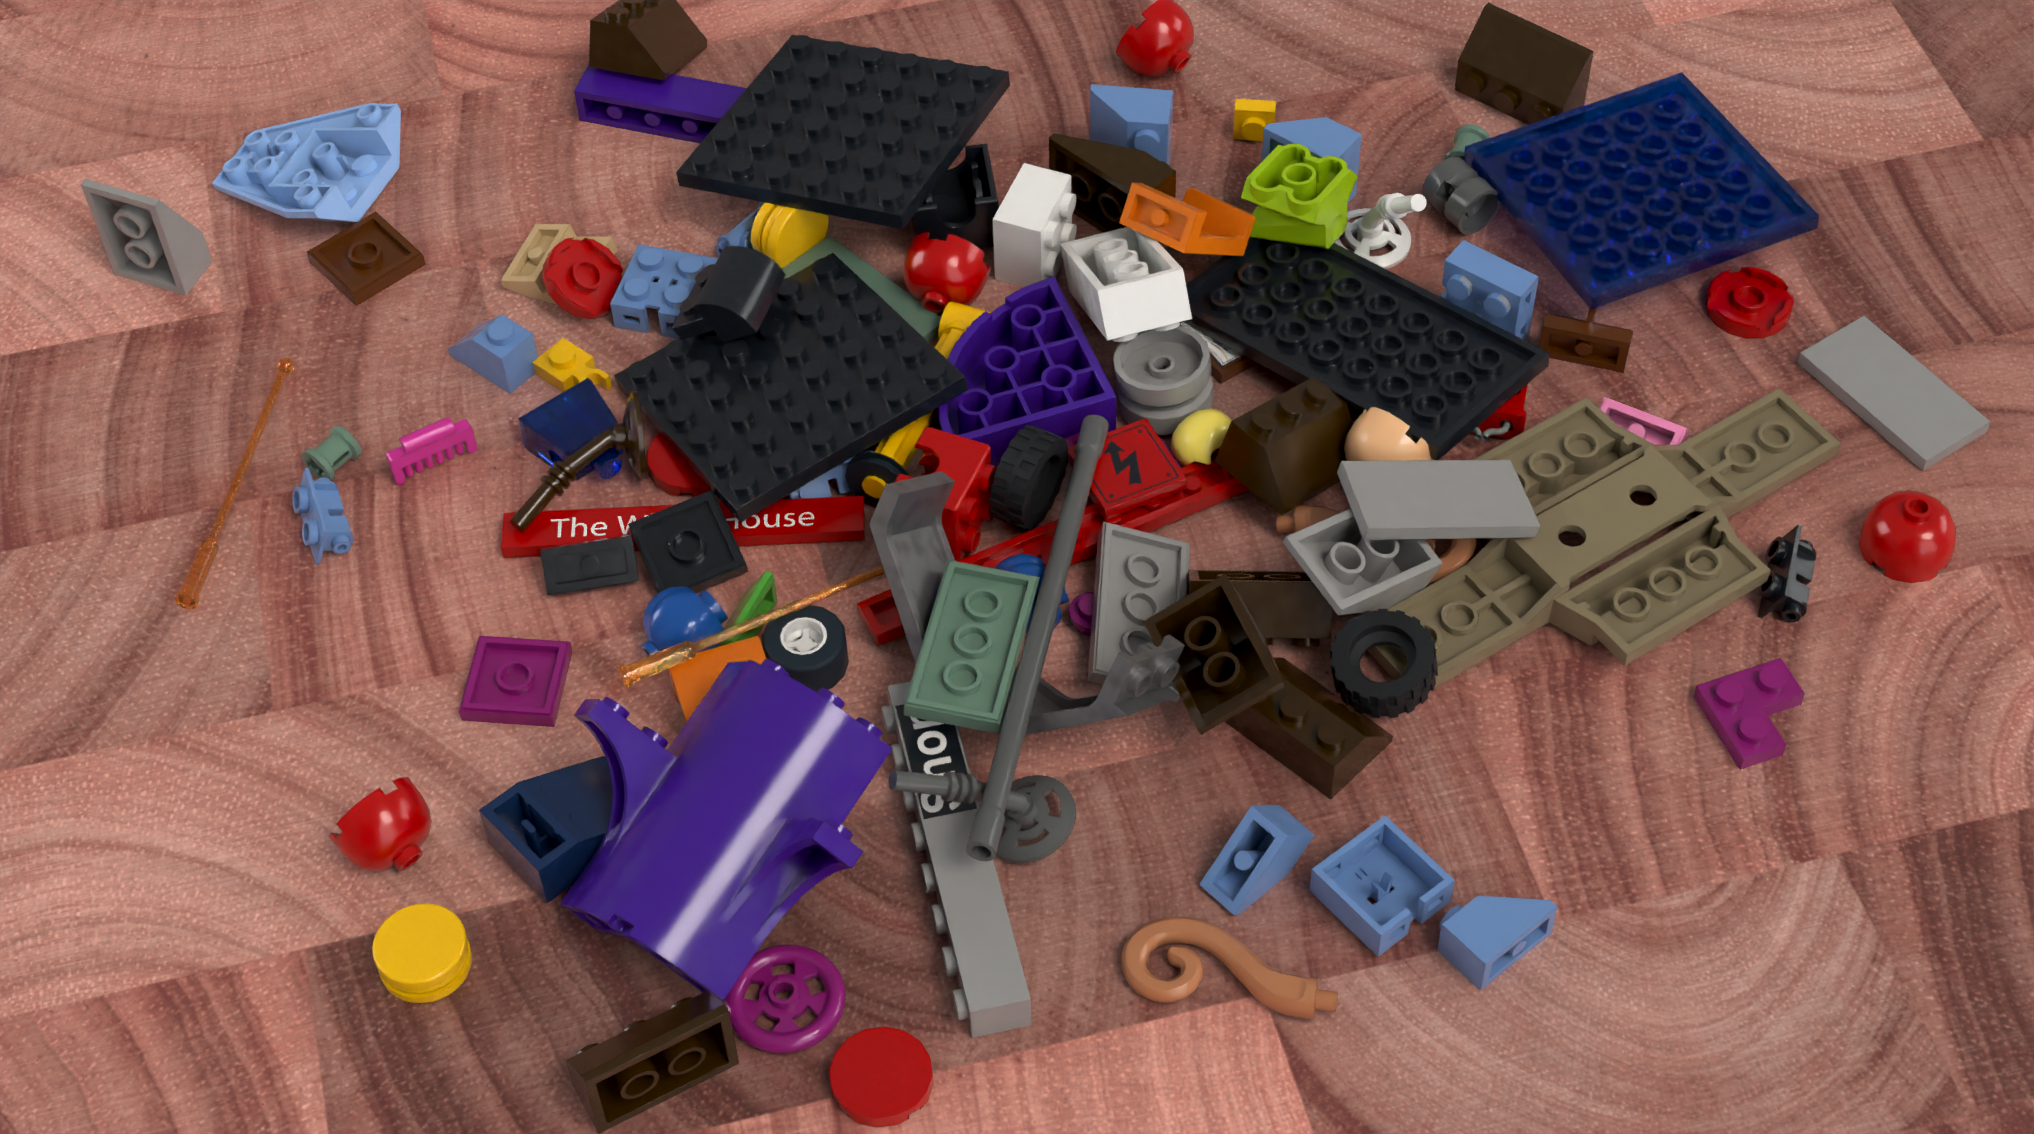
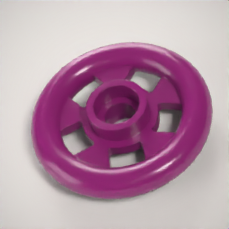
M777 945L765 948L754 954L724 999V1004L729 1010L733 1031L745 1043L769 1053H793L816 1045L833 1031L843 1014L846 990L842 976L836 966L820 952L800 945ZM794 965L795 973L773 976L772 967ZM819 977L825 991L811 996L805 981ZM750 983L763 985L758 1001L744 999ZM782 991L793 993L788 999H778L776 997ZM807 1009H810L817 1018L806 1027L800 1029L793 1020L801 1017ZM764 1013L768 1018L778 1021L772 1032L762 1029L755 1024L761 1014Z

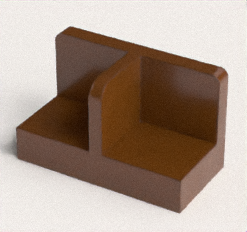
M1591 301L1586 321L1554 314L1545 315L1539 348L1549 352V358L1624 373L1633 331L1595 323L1598 302Z

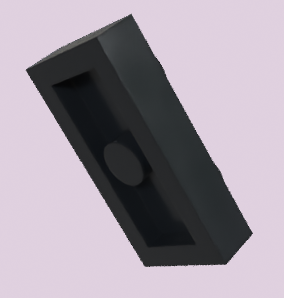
M632 534L540 549L548 595L639 581Z

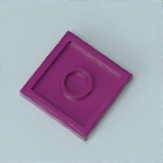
M479 636L459 709L462 721L555 727L573 652L571 642Z

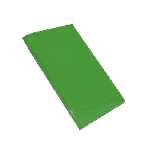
M766 571L745 592L726 623L724 636L717 647L758 636L777 604L775 580L772 572Z

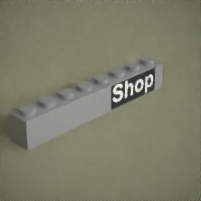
M911 682L888 686L889 705L883 706L881 709L886 734L895 733L898 743L891 745L895 770L941 776L948 771L955 774H970L958 726L904 716V704ZM901 791L906 812L915 811L917 822L910 824L916 852L925 851L927 863L921 864L926 893L935 892L938 904L931 905L935 931L937 935L946 933L949 945L941 947L947 977L956 976L959 989L952 990L958 1021L967 1019L972 1038L1031 1026V998L994 860L979 861L969 856L966 852L975 814L979 809L978 801L974 800L971 804L943 801L939 795Z

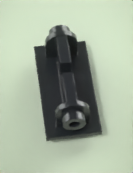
M1800 525L1795 526L1785 536L1776 537L1767 549L1765 559L1768 561L1767 567L1771 571L1768 581L1759 587L1758 593L1761 596L1758 617L1760 618L1775 610L1781 614L1785 621L1797 622L1807 612L1810 587L1806 585L1812 581L1817 553L1811 542L1799 540L1802 528Z

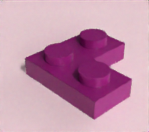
M1778 658L1697 685L1693 697L1741 770L1783 755L1786 743L1768 716L1801 705L1805 693L1783 660Z

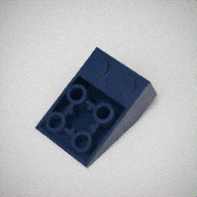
M601 756L520 781L479 810L488 843L546 903L553 900L575 883L600 846L606 833L611 816L613 798L612 780L606 758Z

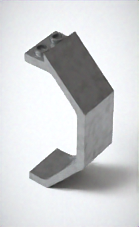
M942 471L886 484L869 523L915 663H917L947 560L955 561L942 525V512L955 480ZM1167 635L1159 647H1156L1151 642H1147L1145 645H1139L1133 656L1128 655L1124 651L1119 652L1098 695L1070 698L1040 677L1025 735L1129 716L1179 697L1180 695L1167 685L1172 682L1178 673L1180 665L1177 661L1185 645L1171 635Z

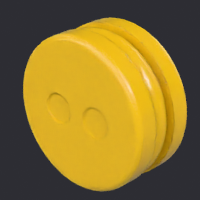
M764 202L752 225V247L754 250L771 258L782 269L825 239L829 222L828 215Z
M428 903L415 904L396 911L381 924L373 940V959L382 983L392 995L406 1002L429 1003L450 995L465 981L472 965V951L464 925L456 914L440 905Z

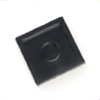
M713 490L628 524L657 593L664 589L678 586L689 587L695 593H698L748 572L745 560Z

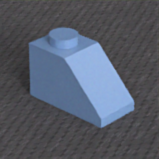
M503 314L478 324L448 349L452 357L509 394L535 374L532 362L538 358L533 333Z
M1251 805L1199 885L1234 916L1240 915L1290 873L1315 835L1280 805Z
M1477 896L1464 907L1461 905L1453 907L1442 918L1439 925L1441 931L1437 951L1479 990H1482L1552 934L1558 907L1551 900Z

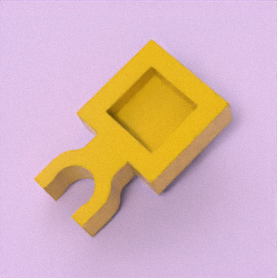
M565 338L560 339L532 362L537 376L565 394L575 386L580 389L582 397L591 403L597 400L595 390L591 386L600 385L606 390L612 387L610 375L595 367L594 357Z

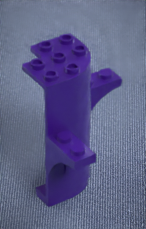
M765 659L762 664L752 660L728 662L667 750L665 747L668 741L646 726L642 730L638 729L627 720L630 713L616 701L605 697L603 701L600 699H585L574 716L593 734L605 755L612 780V810L609 824L600 846L560 905L599 933L629 939L700 992L708 991L717 999L724 1001L763 941L788 910L804 894L826 877L840 870L852 869L864 852L850 841L853 834L842 823L892 748L880 739L882 732L878 727L861 717L855 720L843 711L842 708L845 703L837 695L825 688H819L817 692L789 677V673L784 668L769 659Z

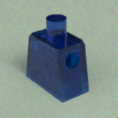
M589 378L518 418L525 448L552 468H554L553 464L557 460L562 462L606 429H613V424H618L615 416ZM613 446L575 473L577 476L575 481L592 471H595L602 479L613 478L621 470L622 460L618 456L622 454L623 450L616 451L615 446Z

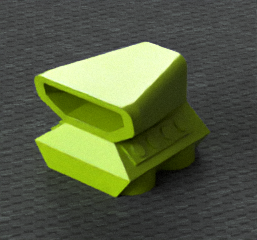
M1278 145L1245 181L1241 198L1258 205L1253 212L1255 222L1250 237L1330 248L1346 230L1348 223L1347 201L1358 176L1351 169H1348L1345 160L1339 157L1325 156L1316 158L1311 156V151L1304 145Z

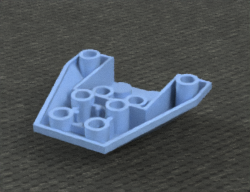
M369 103L255 130L246 136L244 144L223 165V170L212 182V185L220 192L286 218L326 222H358L399 169L401 109L398 104Z

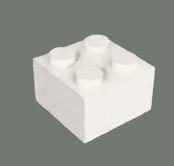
M1026 163L1022 165L993 218L996 280L1025 287L1050 278V276L1056 277L1062 260L1060 244L1075 240L1077 231L1076 224H1072L1076 194L1071 193V175Z

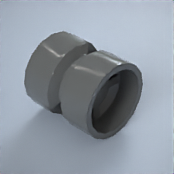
M1457 156L1449 157L1434 167L1427 176L1422 188V195L1426 201L1438 212L1444 214L1446 219L1465 235L1474 234L1483 229L1494 218L1501 205L1500 193L1485 179L1479 177L1469 164Z

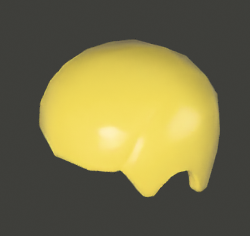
M1209 408L1195 411L1181 421L1171 438L1172 455L1179 465L1186 466L1193 461L1207 465L1211 464V454L1216 449H1220L1232 420L1222 411Z

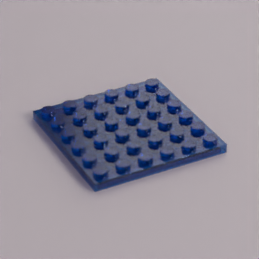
M1682 72L1465 146L1464 160L1477 172L1479 177L1485 179L1497 191L1496 198L1590 309L1801 235L1818 227L1819 214Z

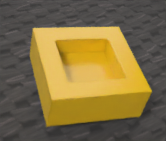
M1235 99L1233 140L1263 142L1264 127L1268 123H1275L1276 101Z

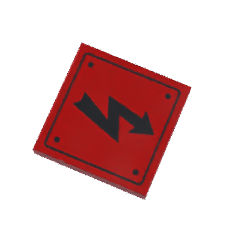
M1145 418L1107 433L1102 455L1097 462L1089 495L1104 519L1107 520L1186 490L1187 478ZM1076 444L1069 446L1068 463L1071 467H1073L1076 456Z

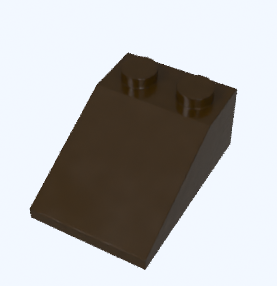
M1055 133L1049 137V170L1071 175V193L1076 194V205L1073 214L1103 233L1127 227L1119 222L1132 182L1143 183L1176 198V170L1145 151Z
M1226 574L1143 621L1156 647L1161 646L1164 637L1167 635H1171L1185 645L1177 661L1180 667L1173 682L1201 735L1286 686L1258 625L1245 601Z

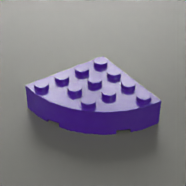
M1054 276L1025 286L1005 297V304L996 308L992 313L989 314L985 311L972 322L955 343L947 359L965 376L968 390L939 406L940 430L988 444L991 449V465L999 466L1002 455L1008 448V444L1015 438L1017 432L1020 429L1023 430L1026 425H1033L1067 438L1080 433L1083 419L1086 416L1099 415L1108 421V432L1116 429V395Z

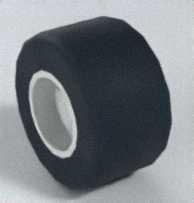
M814 605L791 606L777 613L765 627L762 635L765 656L784 668L789 673V677L815 692L819 688L827 690L833 688L844 677L849 664L845 627L836 614L824 607Z

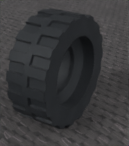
M1026 425L1023 430L1020 429L1017 432L1015 438L1010 441L1007 450L1003 453L1001 462L994 475L995 478L990 491L991 498L989 499L990 512L994 515L993 517L1027 531H1031V528L1035 529L1044 520L1049 509L1054 504V500L1060 491L1065 477V470L1069 459V445L1066 444L1067 440L1033 425Z
M1378 609L1379 611L1374 612L1366 611L1361 613V616L1355 619L1352 617L1348 620L1346 626L1342 630L1339 629L1336 633L1335 642L1331 643L1330 664L1337 693L1340 692L1342 701L1347 706L1351 705L1354 707V711L1360 714L1366 713L1373 718H1380V716L1394 718L1404 712L1408 714L1415 710L1418 704H1423L1428 699L1430 690L1433 691L1436 685L1435 676H1438L1435 644L1431 640V633L1427 627L1424 628L1421 625L1420 620L1414 616L1405 615L1403 611L1396 610L1395 612L1388 611V609ZM1390 644L1400 648L1405 653L1408 660L1407 668L1398 679L1379 683L1368 679L1362 673L1360 668L1361 658L1373 646Z

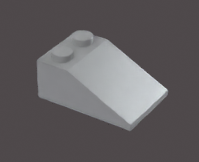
M85 179L81 186L114 275L186 296L212 263L203 232L160 200Z
M1351 508L1288 535L1283 540V544L1337 615L1389 609L1424 589L1443 564L1425 539L1363 540Z

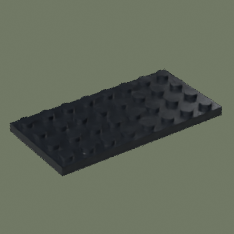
M1249 237L1243 256L1224 255L1186 284L1192 319L1183 321L1184 323L1297 385L1314 377L1319 382L1327 385L1333 393L1347 403L1350 414L1357 418L1365 409L1368 411L1370 407H1377L1391 413L1410 426L1405 434L1415 443L1421 437L1428 443L1430 456L1434 460H1439L1549 366V352L1336 243L1327 249Z

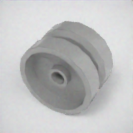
M1182 325L1168 331L1151 329L1139 332L1136 338L1121 342L1117 346L1113 357L1121 416L1128 424L1146 418L1157 435L1173 434L1178 424L1193 412L1212 409L1214 389L1211 378L1210 352L1208 343L1198 332Z

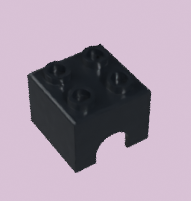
M988 144L965 146L964 160L958 166L945 172L911 218L914 237L924 232H929V239L946 241L948 234H952L970 241L981 250L994 247L993 218L999 209Z

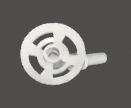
M1401 193L1383 195L1372 209L1364 208L1349 211L1348 220L1358 216L1363 217L1355 220L1353 223L1348 222L1346 230L1342 235L1345 236L1347 244L1355 250V254L1384 269H1390L1401 263L1411 248L1410 231L1399 218L1406 216L1407 213L1424 210L1427 204L1426 199L1421 194L1404 196ZM1391 223H1393L1397 227V229L1400 232V235L1395 233V229ZM1352 233H1357V240L1353 237ZM1338 238L1335 243L1347 249ZM1387 243L1395 248L1384 255L1369 256L1370 250L1382 248Z

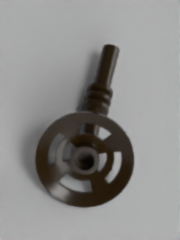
M637 390L631 391L622 423L613 424V429H606L562 462L557 460L553 464L554 468H549L547 471L548 476L543 475L540 479L542 483L540 487L510 519L513 527L520 532H524L555 496L561 497L564 493L563 489L570 487L569 481L574 482L577 478L575 473L613 446H615L616 451L625 450L636 475L640 480L646 479L644 434Z

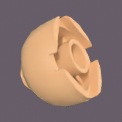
M1370 407L1368 411L1365 409L1354 422L1345 439L1344 451L1347 461L1434 459L1430 456L1428 443L1422 437L1415 443L1405 434L1410 426L1391 413L1377 407Z

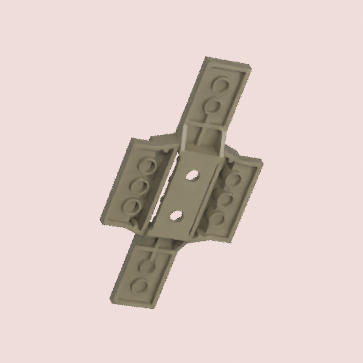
M1780 388L1679 445H1655L1617 425L1594 402L1586 397L1474 459L1511 460L1540 524L1536 537L1478 538L1483 549L1467 565L1392 606L1388 611L1396 612V610L1405 612L1407 616H1414L1420 620L1424 628L1427 627L1430 631L1431 640L1435 644L1438 676H1435L1436 685L1434 688L1548 622L1590 646L1600 641L1625 666L1768 581L1771 569L1738 539L1728 518L1838 455L1841 443ZM1635 491L1650 493L1656 501L1651 505L1641 506L1634 503L1629 495ZM1685 518L1688 520L1685 524L1569 590L1570 583L1578 581L1580 576L1603 563L1613 561L1618 554L1639 542L1649 540L1653 534L1672 523L1680 522ZM1565 531L1579 533L1583 536L1585 542L1575 547L1567 546L1559 540L1558 536ZM1382 644L1367 650L1394 680L1398 679L1405 672L1408 660L1400 648L1390 644Z

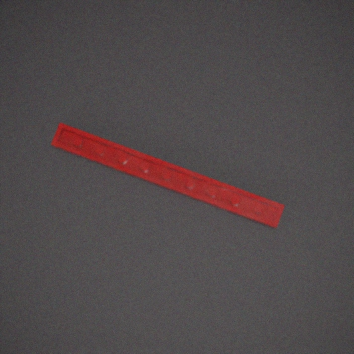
M1218 453L1211 455V464L1209 465L1194 462L1180 468L1187 478L1186 490L1107 520L1104 519L1095 504L1088 506L1084 511L1070 566L1097 554L1098 530L1103 521L1149 533L1244 493L1249 489L1215 462ZM1058 519L957 562L995 568L1002 560L1010 556L1029 554L1041 558L1044 566H1046ZM891 589L857 603L858 615L878 647L906 635Z

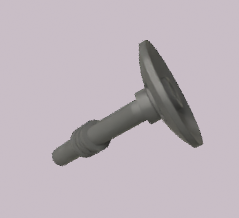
M892 770L889 776V788L891 790L939 795L943 801L963 802L965 804H971L974 800L982 802L986 783L977 780L973 774H955L950 771L945 772L941 776ZM1043 775L1026 776L1013 781L1004 813V826L1007 831L999 842L996 856L1012 863H1031L1051 855L1064 844L1075 824L1076 804L1072 794L1063 783ZM1053 791L1060 800L1061 811L1059 817L1049 815V805L1044 798ZM1045 831L1048 833L1046 837L1034 844L1018 846V841H1029L1037 838Z

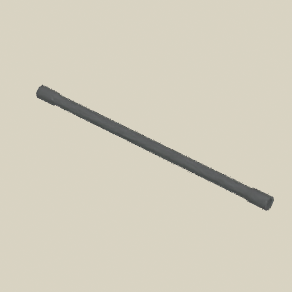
M1088 415L1082 422L1075 448L1074 464L982 802L975 814L967 843L966 852L969 856L979 861H991L996 857L1005 823L1004 813L1095 469L1102 455L1109 429L1108 421L1099 415Z

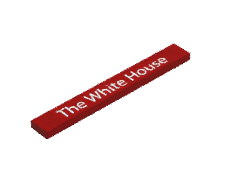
M864 496L778 500L742 522L722 502L719 503L738 547L865 540ZM673 505L542 511L524 532L518 531L510 523V519L517 512L504 513L501 540L503 558L541 556V548L631 534L628 526L629 523ZM633 538L635 551H639Z

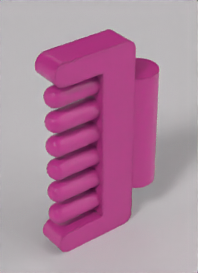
M446 417L400 437L401 447L389 451L386 454V459L396 484L401 485L406 480L404 473L407 477L413 476L412 463L416 472L420 473L424 470L422 459H424L427 468H432L434 466L433 454L435 461L441 464L444 461L442 450H444L447 459H452L454 457L452 446H454L455 452L458 455H462L464 453L463 444L469 453L476 452L477 444L473 429L466 419L453 424L451 419Z

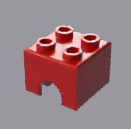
M926 427L915 444V448L921 449L924 452L919 461L920 465L925 466V473L923 472L921 476L942 471L955 480L942 512V525L954 559L959 561L965 557L966 553H975L981 538L980 527L984 520L991 521L994 518V515L990 512L989 499L991 498L990 491L997 466L991 465V449L988 444ZM898 474L894 482L911 479L915 477H911L905 474Z

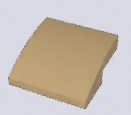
M535 224L500 282L503 287L521 295L556 304L549 296L543 282V264L548 253L564 239L574 237L573 240H583L584 238L596 240L609 248L614 255L618 248L612 237L576 236L570 224Z

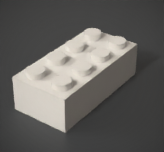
M1124 227L1060 244L1069 292L1107 341H1129L1136 338L1139 332L1151 329L1156 331L1172 330L1177 328L1180 322L1192 319L1183 268L1158 241L1129 227Z

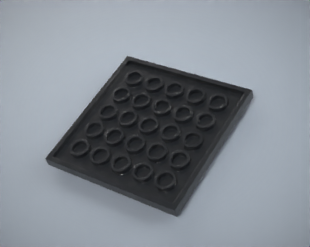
M791 35L678 169L676 174L679 186L904 229L1009 88V71L991 69L988 66L956 63L947 59L938 60L920 57L912 53L903 54L885 51L877 47L867 48L850 45L841 41L832 42L814 39L806 35Z
M834 253L816 260L810 266L783 280L757 333L725 343L714 330L684 340H674L664 348L631 364L628 368L614 375L619 389L628 398L631 391H638L641 413L703 482L713 490L714 494L740 522L968 390L965 376Z

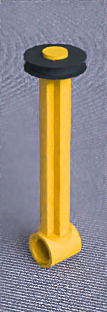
M953 301L949 302L940 320L938 330L939 341L935 348L948 359L955 343L972 322L986 310ZM939 407L881 440L875 452L859 453L851 460V465L846 469L845 478L848 487L855 496H864L866 504L877 507L886 484L893 483L898 474L910 476L906 468L918 449L915 448V444L923 430L931 426L939 412Z

